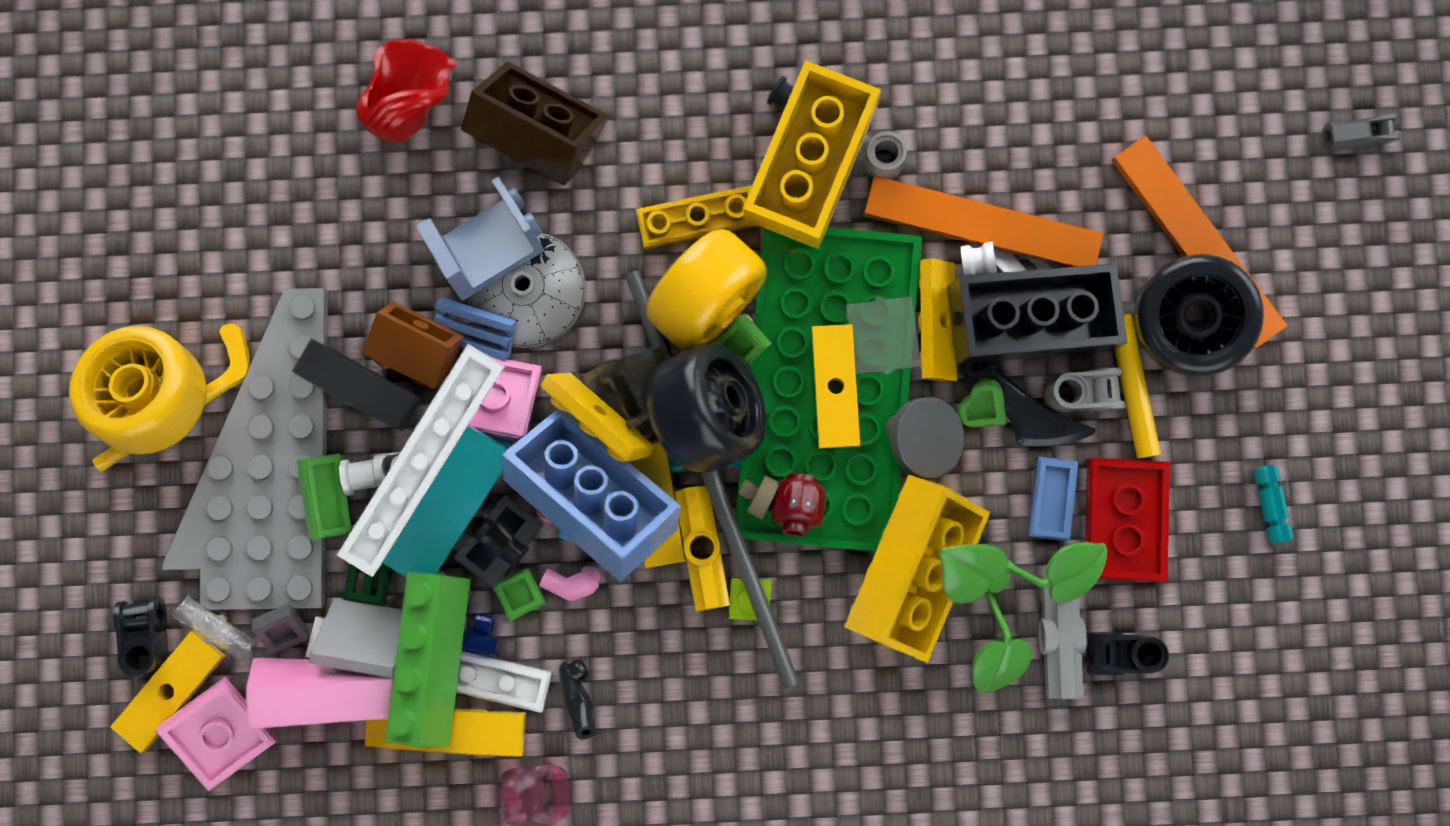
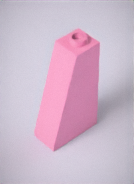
M253 658L246 687L248 729L386 719L389 713L393 678L310 664V659Z

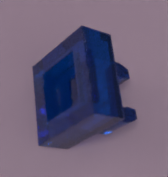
M476 614L472 632L464 631L462 650L499 658L502 642L497 638L491 637L495 624V619L492 616Z

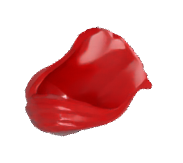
M413 39L392 40L383 44L374 54L372 78L367 88L359 96L356 104V114L362 126L375 137L387 142L401 143L410 139L424 125L429 110L444 101L449 91V73L452 68L458 66L457 61L442 53L437 47Z

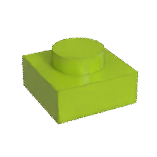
M731 578L729 619L757 620L742 579ZM760 580L770 606L771 580Z

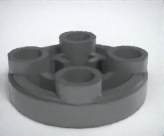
M924 397L910 400L897 411L895 416L890 417L886 423L885 430L890 439L892 454L900 466V470L906 476L912 475L918 478L941 477L956 466L962 455L964 430L960 417L951 405L939 398Z

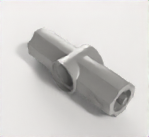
M1041 575V579L1047 578L1046 575ZM1050 587L1041 588L1042 618L1039 619L1038 643L1040 652L1044 655L1046 698H1084L1082 654L1086 650V628L1083 618L1080 617L1079 598L1067 602H1056L1050 597Z

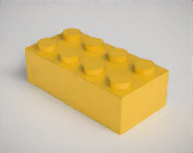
M805 60L744 204V219L819 249L879 105L881 89Z
M908 475L844 627L928 663L953 604L943 591L942 565L939 550L962 545H977L991 512L945 486Z

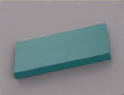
M469 424L382 563L406 578L407 572L436 574L502 473V454L508 448Z

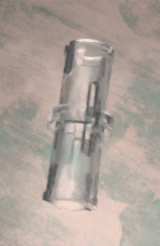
M189 595L184 598L171 616L173 619L179 620L202 635L201 641L206 644L214 643L240 662L244 660L246 653L250 652L257 641L226 621L227 616L222 613L219 615L214 614L193 600Z

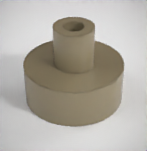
M765 476L761 485L758 486L745 479L738 494L752 501L747 512L762 519L778 488V482Z

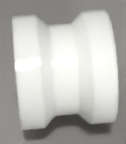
M993 241L985 242L982 247L972 248L969 245L961 246L964 275L997 273Z

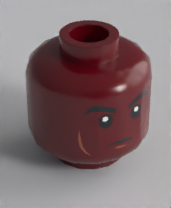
M801 473L787 474L784 480L778 482V488L772 498L770 511L772 521L783 527L782 532L786 535L795 537L806 536L807 531L817 529L823 523L826 502L825 489L818 484V479L811 475Z

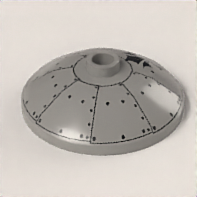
M545 233L537 236L538 241L545 250L544 252L468 297L469 306L516 321L512 347L537 348L558 340L574 326L584 306L586 282L578 259L564 243ZM522 278L530 280V286L525 291H519L516 288L518 280ZM478 323L484 326L485 329L505 334V331Z

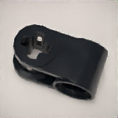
M160 596L152 597L148 602L128 604L126 601L116 602L113 609V624L116 631L117 662L119 668L129 676H153L169 657L165 602ZM145 615L144 618H137V619H136L137 616ZM143 647L147 649L150 656L149 662L144 668L138 662V654Z
M1086 632V639L1090 640L1091 665L1087 667V674H1153L1163 670L1168 663V648L1163 641L1156 637L1117 632ZM1144 643H1150L1154 649V658L1150 663L1142 665L1138 660V649Z

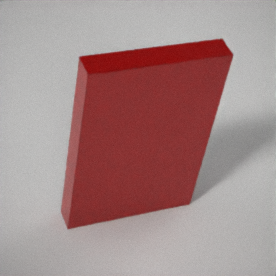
M1087 459L1085 542L1093 544L1104 543L1107 548L1106 563L1099 579L1168 582L1169 461Z

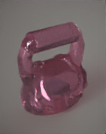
M543 763L527 769H508L502 774L503 820L506 824L521 825L530 822L538 825H550L565 818L570 811L568 773L563 767ZM552 773V814L543 812L542 786L544 783L542 782V776Z

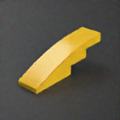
M454 709L449 746L416 747L385 742L388 718L366 720L365 746L439 753L523 756L526 712Z

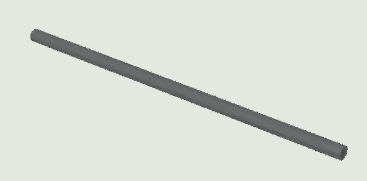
M639 270L632 271L625 275V279L659 364L672 356L665 336L651 324L646 315L649 294ZM717 471L701 473L784 690L800 684L719 474Z

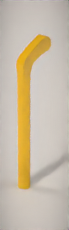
M226 324L220 328V335L226 345L230 358V366L220 377L206 385L205 405L242 383L251 365L244 331L235 324ZM111 447L93 458L92 462L100 472H103L129 454Z

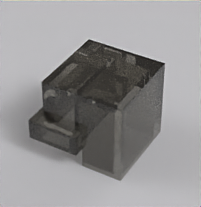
M660 347L625 356L619 360H609L579 379L627 421L625 424L628 431L636 429L644 436L651 432L650 427H652L647 408L649 379L654 369L666 359V356Z

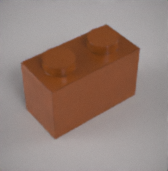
M393 301L376 313L362 354L374 359L375 363L382 368L396 370L410 377V380L416 385L435 389L450 374L464 336Z

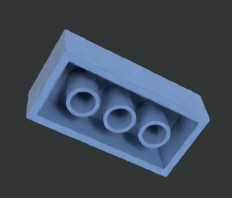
M557 409L502 454L503 480L621 582L677 531L681 506L632 464L620 462L611 457L607 452V446L597 437L583 432L578 426L579 421L569 412Z

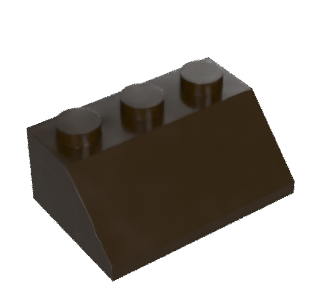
M507 61L471 91L461 131L474 137L479 143L489 145L504 153L511 160L522 163L541 173L546 179L565 186L581 169L606 125L609 115Z

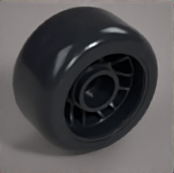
M1209 254L1183 256L1161 266L1145 281L1138 293L1134 306V328L1144 351L1161 367L1187 376L1215 375L1231 369L1240 363L1254 348L1263 326V302L1252 278L1235 263ZM1191 305L1200 306L1205 313L1203 324L1197 328L1190 326L1185 320V312Z
M705 342L697 344L666 358L652 372L647 388L649 418L659 442L678 464L693 472L710 473L741 462L752 456L759 449L765 436L767 424L763 395L752 371L733 350L718 343Z

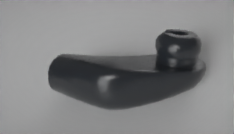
M577 658L570 664L564 661L560 665L559 682L575 735L580 740H587L596 734L593 703L581 683V680L588 677L589 671L585 663Z

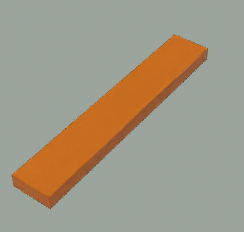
M1146 135L1111 160L1182 257L1194 254L1219 256L1235 263L1250 276ZM1257 284L1256 286L1263 302L1264 319L1261 334L1253 349H1256L1288 326Z
M873 176L863 215L981 246L985 242L993 241L994 249L1064 267L1097 265L1104 235L1101 232L878 176Z

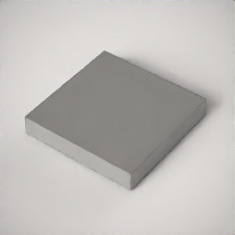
M334 598L310 651V664L393 678L402 609Z

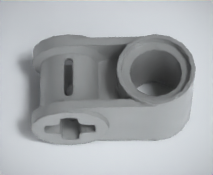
M1122 368L1095 369L1086 372L1066 373L1048 382L1044 388L1043 398L1045 404L1049 409L1060 413L1078 411L1104 412L1125 409V402L1121 401L1118 378L1122 375ZM1061 383L1069 385L1072 389L1073 399L1071 403L1063 401L1060 397L1059 386Z

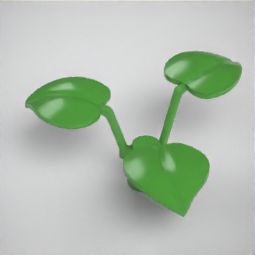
M1079 542L1060 549L1054 554L1046 567V579H1040L1016 567L1010 560H1007L1005 553L995 546L962 545L939 550L942 565V587L945 595L952 602L960 604L973 602L985 595L1002 632V642L991 641L986 643L974 658L971 670L972 682L979 693L993 692L1013 683L1025 673L1032 658V650L1025 640L1016 639L1011 641V633L993 593H999L1006 589L1010 583V574L1013 573L1041 588L1050 587V597L1056 602H1067L1077 599L1095 585L1103 572L1107 558V548L1104 543Z

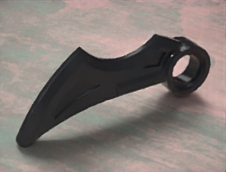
M997 361L986 362L985 368L981 371H973L966 364L957 365V371L964 377L969 393H971L974 384L983 378H991L1001 385L1006 415L1014 428L1016 445L1032 447L1061 445L1089 437L1095 433V428L1066 418L1039 403L996 367Z

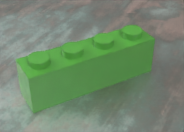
M407 572L385 742L416 747L449 746L471 579Z

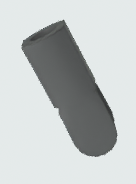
M1396 114L1325 124L1322 130L1324 148L1329 151L1396 142L1400 140V134L1395 133L1393 121L1397 120ZM1371 126L1377 127L1378 136H1372Z

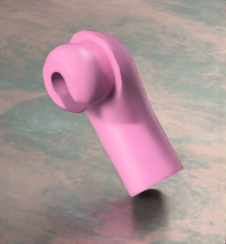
M584 566L581 569V573L568 578L547 569L539 587L568 601H575L593 594L598 589L601 574L594 566Z

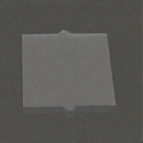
M876 297L872 302L846 305L848 324H853L856 375L881 371L889 375L892 370L921 366L912 297L888 300Z

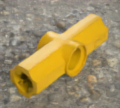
M695 486L674 491L675 500L681 506L679 522L695 612L730 606L714 512L706 486ZM698 538H707L714 545V551L707 559H697L691 554V545Z

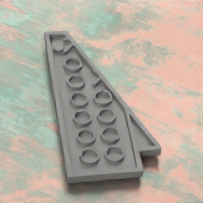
M324 288L284 289L163 561L162 570L200 569L199 610L277 609L288 603L293 608H325L326 538L309 540L297 460L327 455V392L292 371L311 338L328 346V291Z

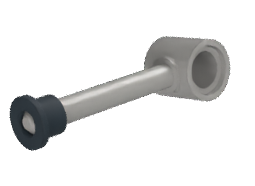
M782 76L773 87L767 100L769 105L775 103L785 109L794 88L786 82L787 78L785 76ZM890 131L877 133L872 138L865 136L860 151L864 152L862 157L865 158L864 165L868 174L871 177L878 176L890 180L901 172L907 155L905 141L901 136ZM879 150H889L894 154L895 160L891 163H882L876 158L875 153Z

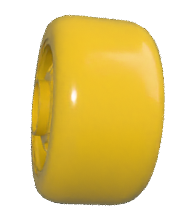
M725 229L713 230L688 248L661 278L646 305L648 320L681 351L697 344L712 343L744 311L755 297L766 278V266L763 260L735 234Z
M129 326L116 329L93 342L77 361L69 384V399L78 422L90 434L110 447L121 452L136 455L159 452L181 441L198 422L205 406L207 394L205 375L196 358L170 335L158 329L145 326Z

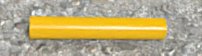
M1132 314L1124 315L1127 344L1114 349L1117 366L1122 368L1120 380L1136 457L1140 459L1161 455Z

